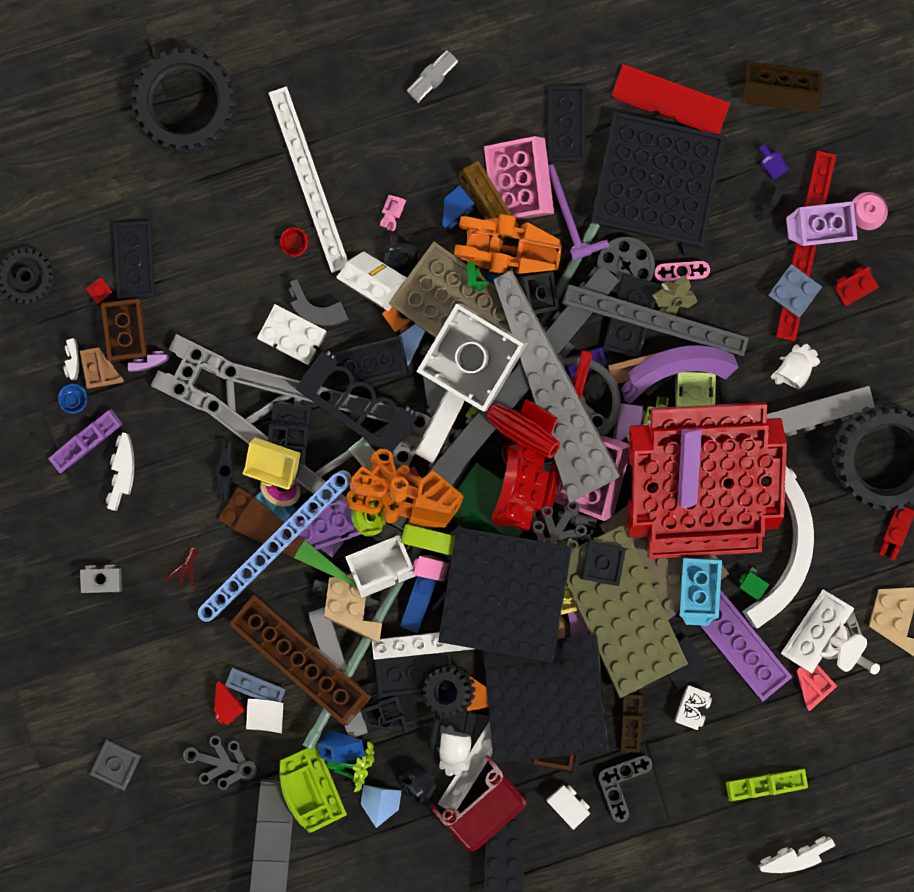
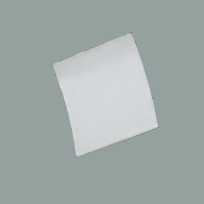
M248 699L246 729L266 730L282 734L283 703L270 700Z

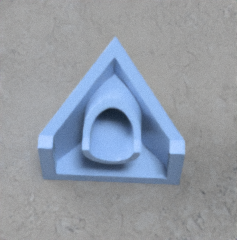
M363 785L361 805L376 828L399 810L402 790Z

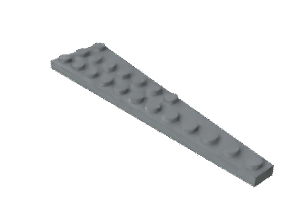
M511 270L494 279V283L512 334L528 343L520 359L535 403L558 418L552 436L560 442V448L554 458L567 497L571 503L621 477V474Z

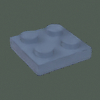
M791 264L768 296L797 318H800L822 286Z

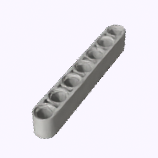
M325 607L309 612L320 650L342 670H345L347 665L333 622L324 617ZM361 711L348 726L345 725L348 736L357 737L368 733Z

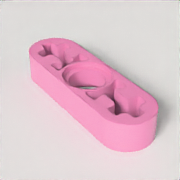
M704 261L660 264L654 270V276L660 282L676 281L681 278L676 272L680 266H684L687 269L686 278L688 280L704 279L710 273V267ZM689 265H693L692 269H698L699 265H702V268H706V271L703 272V275H700L699 272H693V276H690L691 268ZM670 267H674L673 275L675 278H671L672 274H666L665 278L658 275L661 268H664L665 271H671Z

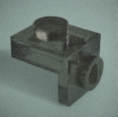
M594 370L582 394L587 401L598 404L608 384Z

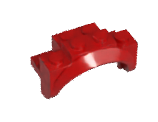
M514 444L507 447L508 460L505 478L491 521L500 527L510 525L528 531L533 512L542 510L549 473L542 471L545 460L544 456L529 451L519 444Z

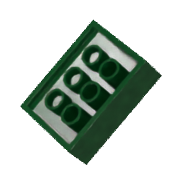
M477 462L457 490L464 497L459 510L452 520L463 528L519 537L524 531L510 525L500 527L492 523V514L497 506L504 480Z

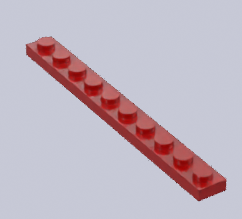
M821 151L816 152L804 207L826 204L836 159L835 154ZM796 243L792 265L809 277L816 245L801 246ZM784 307L781 310L776 338L795 341L800 318H797Z

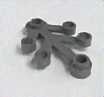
M567 501L563 507L564 514L556 528L552 519L553 509L550 506L542 508L540 515L544 518L550 536L549 543L556 544L557 541L575 537L583 538L587 529L584 525H578L573 530L563 532L569 519L575 517L579 511V504L576 501L571 503ZM569 505L574 506L575 509H571ZM546 510V511H548L550 514L547 515V514L544 513V511ZM535 521L532 525L533 533H535L538 541L546 542L542 532L544 524L541 521ZM538 525L541 527V529L538 530L535 528V526ZM578 529H581L583 533H579ZM569 540L566 545H574L575 548L572 549V553H574L578 548V543L575 540Z
M218 735L212 736L209 742L215 748L220 758L199 753L195 747H189L183 753L184 760L188 763L201 761L218 766L210 772H204L199 776V781L202 784H208L211 779L227 770L237 771L228 778L223 777L218 781V787L222 790L227 789L230 784L241 778L250 780L257 773L256 765L252 761H246L240 750V744L236 740L228 744V749L234 753L238 763L231 762ZM213 738H218L219 743L217 745L212 743ZM232 743L237 744L238 747L236 750L231 749L230 746ZM190 751H193L195 753L194 758H190L188 756V753ZM245 767H250L251 772L249 774L244 772ZM203 775L208 776L209 780L207 782L202 781ZM221 780H225L227 782L226 787H222L220 785Z

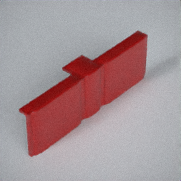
M624 64L611 97L619 102L647 112L658 113L663 118L674 119L678 123L693 129L718 135L730 105L729 102Z

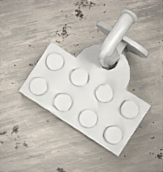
M825 590L821 591L781 652L783 656L810 673L814 671L822 657L826 659L838 658L837 666L845 672L851 670L856 663L869 670L871 674H877L880 670V666L877 663H872L861 656L867 646L866 638L860 634L851 637L849 630L844 626L854 608Z

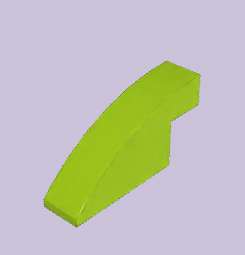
M405 524L401 543L448 555L453 554L455 536Z

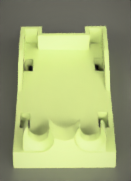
M695 372L675 374L676 407L715 405L716 375ZM680 387H682V396H679Z

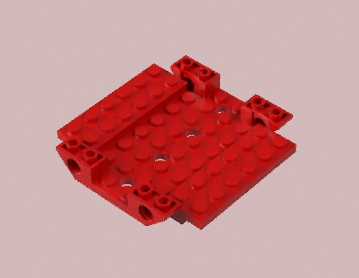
M765 402L651 408L650 426H629V464L632 467V500H628V538L648 536L647 556L649 559L762 552V537H765V530L778 529L784 518L787 442L782 419H767V404ZM682 429H701L697 505L680 508L677 502ZM764 476H770V481L767 484H761V479ZM732 478L730 486H723L725 479ZM651 482L657 483L653 491L647 490V486Z

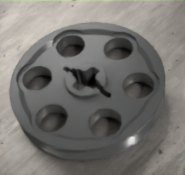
M616 238L608 243L609 247L602 249L599 254L597 269L603 266L608 271L614 272L616 278L620 280L611 290L615 293H618L623 274L639 278V269L645 268L648 270L649 275L646 279L642 280L650 281L652 279L655 268L654 257L647 245L636 238ZM620 242H628L630 248L627 252L619 250ZM640 249L645 250L647 253V257L644 260H639L636 257V252ZM607 252L612 253L614 256V260L611 263H606L603 260V255ZM619 256H620V257L622 258V260L625 261L626 263H627V262H630V263H631V265L629 266V268H630V271H631V273H632L633 275H631L630 272L627 271L626 269H624V270L621 269V267H622V263H621V262H622V261L620 260Z

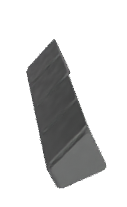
M262 779L260 784L250 892H286L293 815L284 799L280 781Z

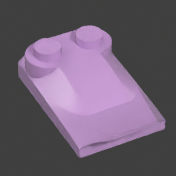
M854 201L799 207L786 218L788 239L797 242L801 246L857 240Z

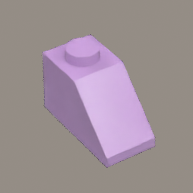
M621 404L619 416L614 427L613 439L621 441L629 434V426L641 425L645 418L643 406Z

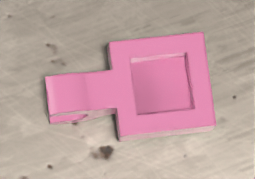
M388 195L382 210L385 216L381 220L380 226L394 231L396 228L395 217H400L406 200Z

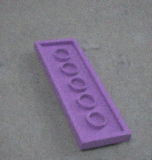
M720 590L719 618L714 619L708 626H700L761 701H764L789 681L792 676Z

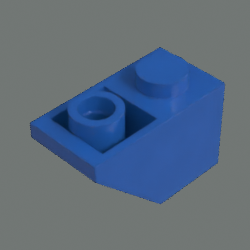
M460 186L445 197L443 228L445 230L448 227L450 229L455 227L462 215L466 217L474 210L472 208L474 202Z
M332 730L317 743L320 758L333 763L345 762L365 756L362 740Z

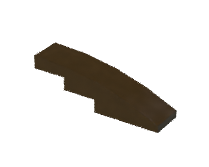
M643 687L623 697L621 752L640 753Z

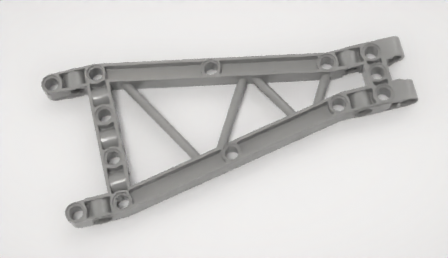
M177 334L168 349L182 358L175 375L173 376L158 370L150 385L199 410L209 413L248 444L254 438L268 442V436L253 426L252 423L272 411L274 401L285 402L292 397L294 398V403L302 404V400L314 403L295 389L300 381L234 364L224 357ZM195 350H200L202 354L198 360H193L192 353ZM187 367L193 369V374L190 377L183 375V371ZM229 367L236 369V374L233 377L226 375V370ZM201 369L226 380L228 406L216 396L194 386ZM234 382L281 395L244 419L236 413ZM178 384H182L184 392L178 395L175 393V387ZM324 387L317 393L319 397L323 392L330 393L331 398L328 403L334 407L344 394L343 392ZM350 394L339 410L362 416L370 405L371 400ZM212 401H217L219 404L218 410L210 411L209 404ZM378 403L367 416V418L388 423L373 433L377 438L381 436L393 419L394 409L391 405ZM415 412L414 416L416 418L422 417L425 419V425L419 428L413 424L394 451L393 460L396 471L402 465L409 467L432 418ZM451 428L443 444L446 445L448 443L451 445L449 436L455 434L457 430ZM347 450L316 472L306 467V462L305 465L299 463L296 481L315 494L326 483L321 477L353 455ZM401 451L408 454V459L405 462H400L397 459V455ZM328 489L324 490V495L327 498H331V491ZM341 493L332 503L346 499V497ZM338 504L332 506L333 509L340 507ZM367 513V519L371 520L370 514ZM385 523L382 531L371 537L379 542H383L398 535L402 537L403 532ZM408 545L405 549L408 550L411 545Z

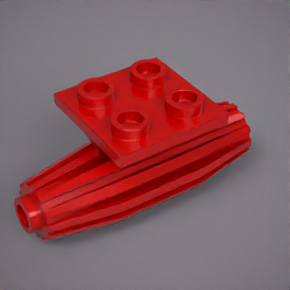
M525 400L521 413L500 404L491 405L486 411L487 420L495 428L527 450L549 459L558 452L560 442L552 436L558 418L530 400Z

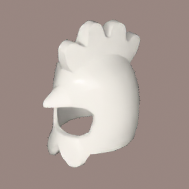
M808 344L803 345L801 348L799 345H795L792 352L786 357L780 358L783 363L772 374L771 379H775L776 384L784 382L791 387L800 389L807 382L812 367L820 363V360L816 358L818 353L816 350H810L811 348Z
M451 725L446 728L441 726V745L437 747L441 760L439 767L442 770L445 769V773L448 776L453 774L460 776L462 771L468 770L466 760L471 749V736L456 732Z

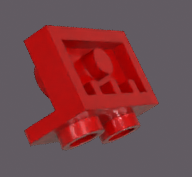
M861 266L853 271L854 275L850 278L844 276L836 281L838 285L834 286V289L845 307L879 288L870 273V267L864 269Z

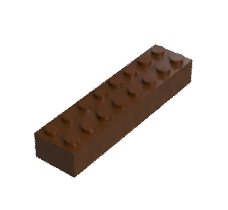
M253 595L230 622L229 625L341 724L348 726L371 699L372 695L260 597Z

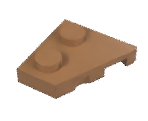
M100 348L80 351L87 389L124 382Z

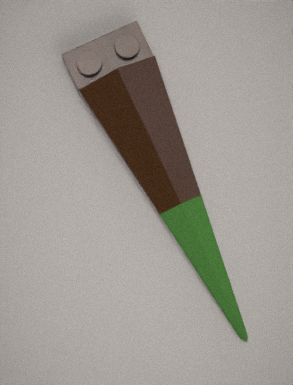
M237 487L218 519L235 531L263 544L285 523L259 499L241 487ZM284 529L285 536L291 538V531ZM300 535L282 551L349 584L356 585L355 581ZM271 542V547L278 550V545L275 542Z

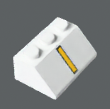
M362 252L347 261L337 276V279L344 285L388 312L392 307L389 304L390 300L407 279L366 252Z

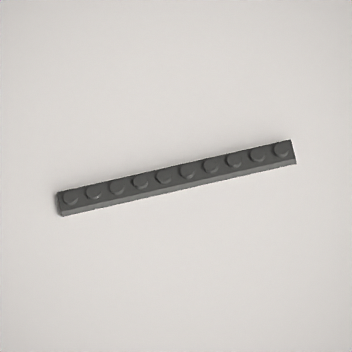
M567 285L563 304L702 345L719 348L740 356H744L749 339L745 336L572 285Z

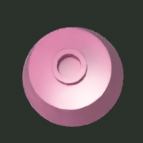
M864 192L853 199L856 225L859 228L873 230L885 222L888 208L885 200L880 195L873 192Z

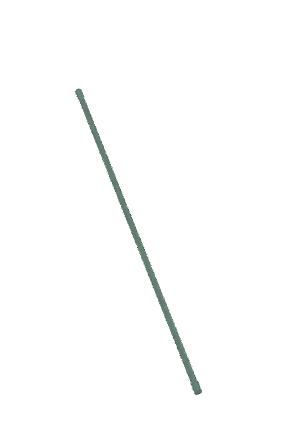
M590 224L581 243L590 245L600 225ZM571 258L556 285L558 302L582 258L576 260ZM553 311L540 314L538 320L542 328L545 327ZM473 456L451 481L450 485L455 489ZM424 526V529L433 530L434 527ZM413 546L410 550L408 557L412 566L423 548ZM398 579L395 580L396 584L389 588L371 622L382 623L404 581L399 583ZM364 636L344 670L350 677L353 676L372 641ZM324 708L302 744L311 750L315 747L324 726L331 716Z

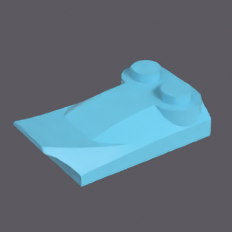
M694 557L683 558L681 565L679 616L683 618L686 625L708 626L714 619L719 618L722 560Z

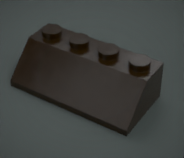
M746 62L742 102L818 113L822 97V72Z

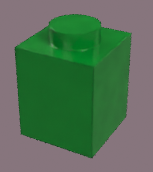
M749 571L747 574L743 573L738 580V588L758 601L769 586L768 583Z

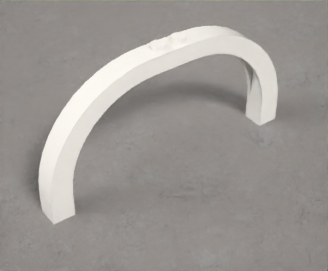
M651 420L648 421V422H646V423L643 424V425H649V426H650ZM787 466L785 501L790 511L793 526L792 551L786 569L776 585L759 601H756L742 611L753 628H759L788 605L804 582L812 559L814 529L810 508L804 493L795 480L797 478L792 469H788Z

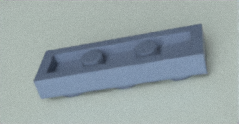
M232 668L225 684L229 688L256 699L276 702L282 701L286 691L285 688Z

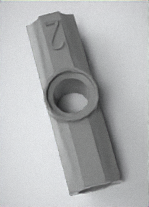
M446 50L433 64L424 69L420 74V78L408 88L407 93L419 103L445 79V75L456 66L458 60Z

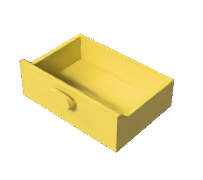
M254 438L249 443L243 475L261 480V484L266 486L275 485L289 490L295 484L301 453Z

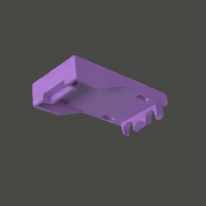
M345 499L330 504L300 536L311 546L315 545V549L318 550L361 535V533L354 527L351 519L352 509L348 508L345 504ZM333 505H340L338 508H332ZM305 519L301 521L298 520V522L300 524H305ZM350 533L349 537H342L343 534Z

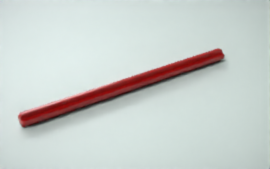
M589 351L581 352L573 386L580 399L593 355ZM553 458L542 508L544 506L553 507L558 488L560 473L555 458ZM540 510L537 521H541L544 524L542 532L545 535L547 527L544 518L540 515ZM544 511L545 514H550L548 511ZM538 525L535 526L536 529H538V530L541 529L540 526H538Z

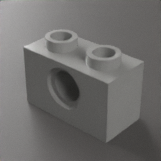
M97 565L85 566V570H80L81 593L121 592V568L116 569V565H104L105 569H97ZM100 573L106 577V581L103 584H99L96 580L97 575Z

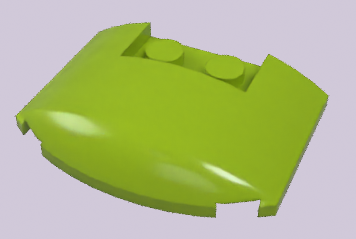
M318 744L315 745L313 750L306 748L280 760L279 776L284 799L292 815L309 833L347 815L324 759L320 758Z

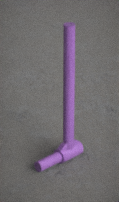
M549 165V176L574 243L570 250L572 259L576 260L591 255L592 252L609 247L607 240L592 245L581 243L554 165Z

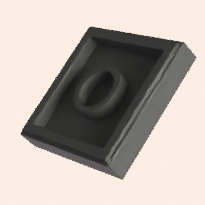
M106 739L90 775L125 791L142 755Z

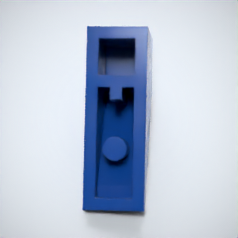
M417 576L400 627L418 633L437 580Z

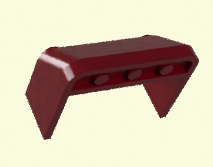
M488 754L485 758L494 768L487 774L485 779L489 789L462 813H459L455 808H449L442 813L433 803L429 805L446 828L470 852L480 848L520 813L526 805L524 796Z

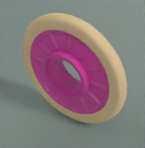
M296 480L295 484L289 490L285 489L284 492L279 491L275 485L266 486L260 483L264 497L276 506L288 507L295 504L300 498L301 488Z

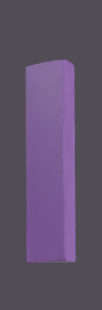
M682 429L677 502L680 508L697 505L701 429Z

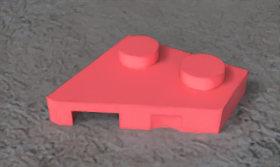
M819 665L816 666L812 673L801 666L796 670L805 704L809 711L837 687Z

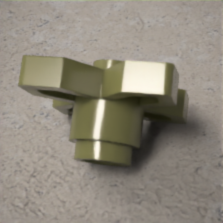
M682 276L674 283L671 281L662 283L659 291L653 295L655 303L658 307H661L660 312L675 316L679 307L689 308L697 303L695 295L692 291H689L691 285L686 276Z

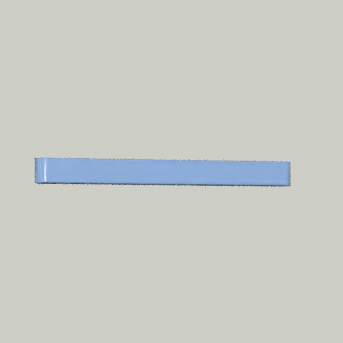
M345 470L337 472L311 496L199 608V618L207 622L218 616L350 485L352 479L350 473ZM338 476L344 477V485L338 483ZM325 489L331 491V498H327L324 495ZM311 502L318 505V511L311 509ZM302 516L305 519V524H300L297 517ZM284 529L291 531V538L285 536ZM271 542H275L278 545L277 551L271 548ZM258 555H262L264 557V564L258 561ZM245 568L251 570V577L245 574ZM232 581L238 584V590L232 587ZM219 594L225 597V603L219 600ZM206 607L212 610V615L206 613Z

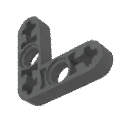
M640 755L604 768L599 772L598 777L611 815L616 822H625L629 817V810L619 782L649 772L652 768V761L648 756ZM641 759L649 762L646 765V769L638 767L636 768L638 772L634 773L631 762H634L635 765L640 764ZM623 765H628L631 768L628 776H623L620 773V768ZM616 768L620 779L616 780V776L610 778V782L602 780L605 772L613 774V769ZM611 790L619 792V798L615 801L608 798ZM622 801L623 804H619L620 809L622 811L625 810L626 813H624L623 818L620 819L619 816L615 817V814L617 813L616 806L612 808L611 804H618Z

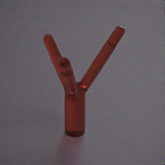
M191 547L185 563L167 576L165 581L170 580L183 570L179 581L182 582L189 569L190 585L194 586L192 564L199 550Z

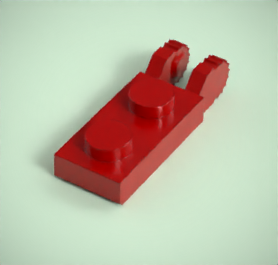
M895 507L884 534V541L879 555L884 556L890 542L895 544L890 559H896L914 517V510L907 507L898 510Z

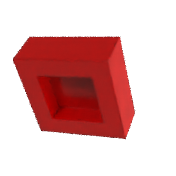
M101 277L86 288L98 305L113 294V291Z

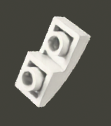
M72 338L66 340L67 346H65L68 357L71 356L72 359L65 361L66 366L63 368L66 377H70L74 381L78 377L80 359L76 339Z

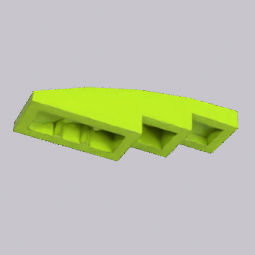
M805 769L726 782L729 801L776 795L808 788Z

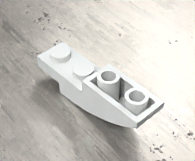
M126 433L118 436L116 441L118 449L116 454L112 455L110 461L111 469L119 471L118 475L115 474L112 480L113 491L108 494L106 499L107 508L114 511L118 509L122 493L130 495L133 485L134 452L130 436Z
M823 836L815 841L816 844L800 848L797 854L792 848L788 849L786 847L779 850L777 856L773 858L768 856L762 859L758 868L762 872L786 873L802 870L822 862L819 854L834 847L835 844L830 837L826 838Z

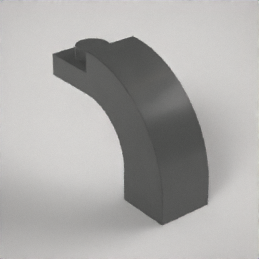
M298 280L290 282L292 286L289 288L293 298L297 297L298 299L291 302L299 316L306 321L321 327H333L349 321L341 301L325 308L315 307L306 300Z

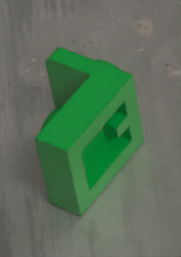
M475 262L467 263L468 288H472V291L484 290V287L488 286V281L476 282V279H479V267H475Z

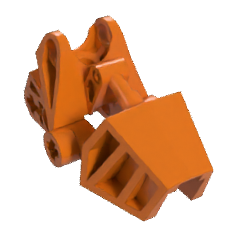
M499 214L498 218L485 220L461 216L459 227L466 230L467 243L466 246L455 245L454 255L467 262H475V265L488 269L490 273L503 275L507 271V266L514 267L513 273L520 274L558 270L562 246L559 239L528 222L523 224L521 228L514 227L516 220L514 216ZM498 235L519 239V245H503V241L498 238ZM501 252H503V253H509V254H511V255H513V256H516V258H515V257H511V256H509V255H507V254H502Z
M379 449L370 458L372 463L370 469L367 470L362 466L354 474L350 482L351 490L347 493L345 504L352 510L376 514L383 509L382 519L387 523H395L400 515L409 518L408 525L446 527L459 510L464 496L434 470L424 478L409 473L410 468L406 465L400 466L396 471L393 454L387 449ZM386 454L389 459L383 461L379 459L378 455ZM408 481L414 483L416 487L410 486ZM406 497L414 499L413 504L403 500H406ZM375 501L379 506L371 507L368 502Z

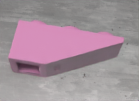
M434 555L419 556V559L416 558L413 564V575L447 581L451 562Z

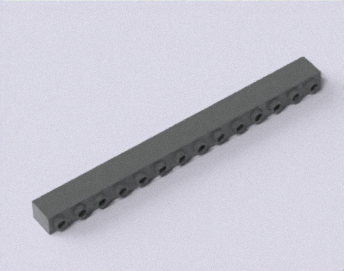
M603 266L598 269L595 267L589 273L590 279L587 283L582 282L579 288L607 296L620 280ZM564 304L566 308L562 312L558 311L551 320L554 322L550 327L546 325L543 330L557 355L593 312ZM520 357L515 364L517 366L509 374L492 405L500 404L512 409L530 388ZM479 409L476 415H470L465 421L467 426L463 430L459 429L454 434L453 438L455 440L451 445L447 443L440 451L442 456L438 460L435 458L433 463L429 464L430 470L428 473L434 470L449 484L496 429L487 420L486 411L483 412Z

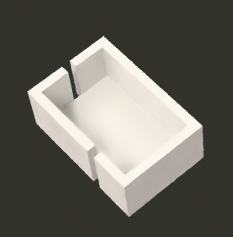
M275 304L257 339L273 348L277 344V350L310 366L317 353V350L313 347L314 345L320 347L327 331Z
M400 535L346 556L361 598L395 585V580L397 579L400 583L415 577L413 575L414 568L403 543H401Z

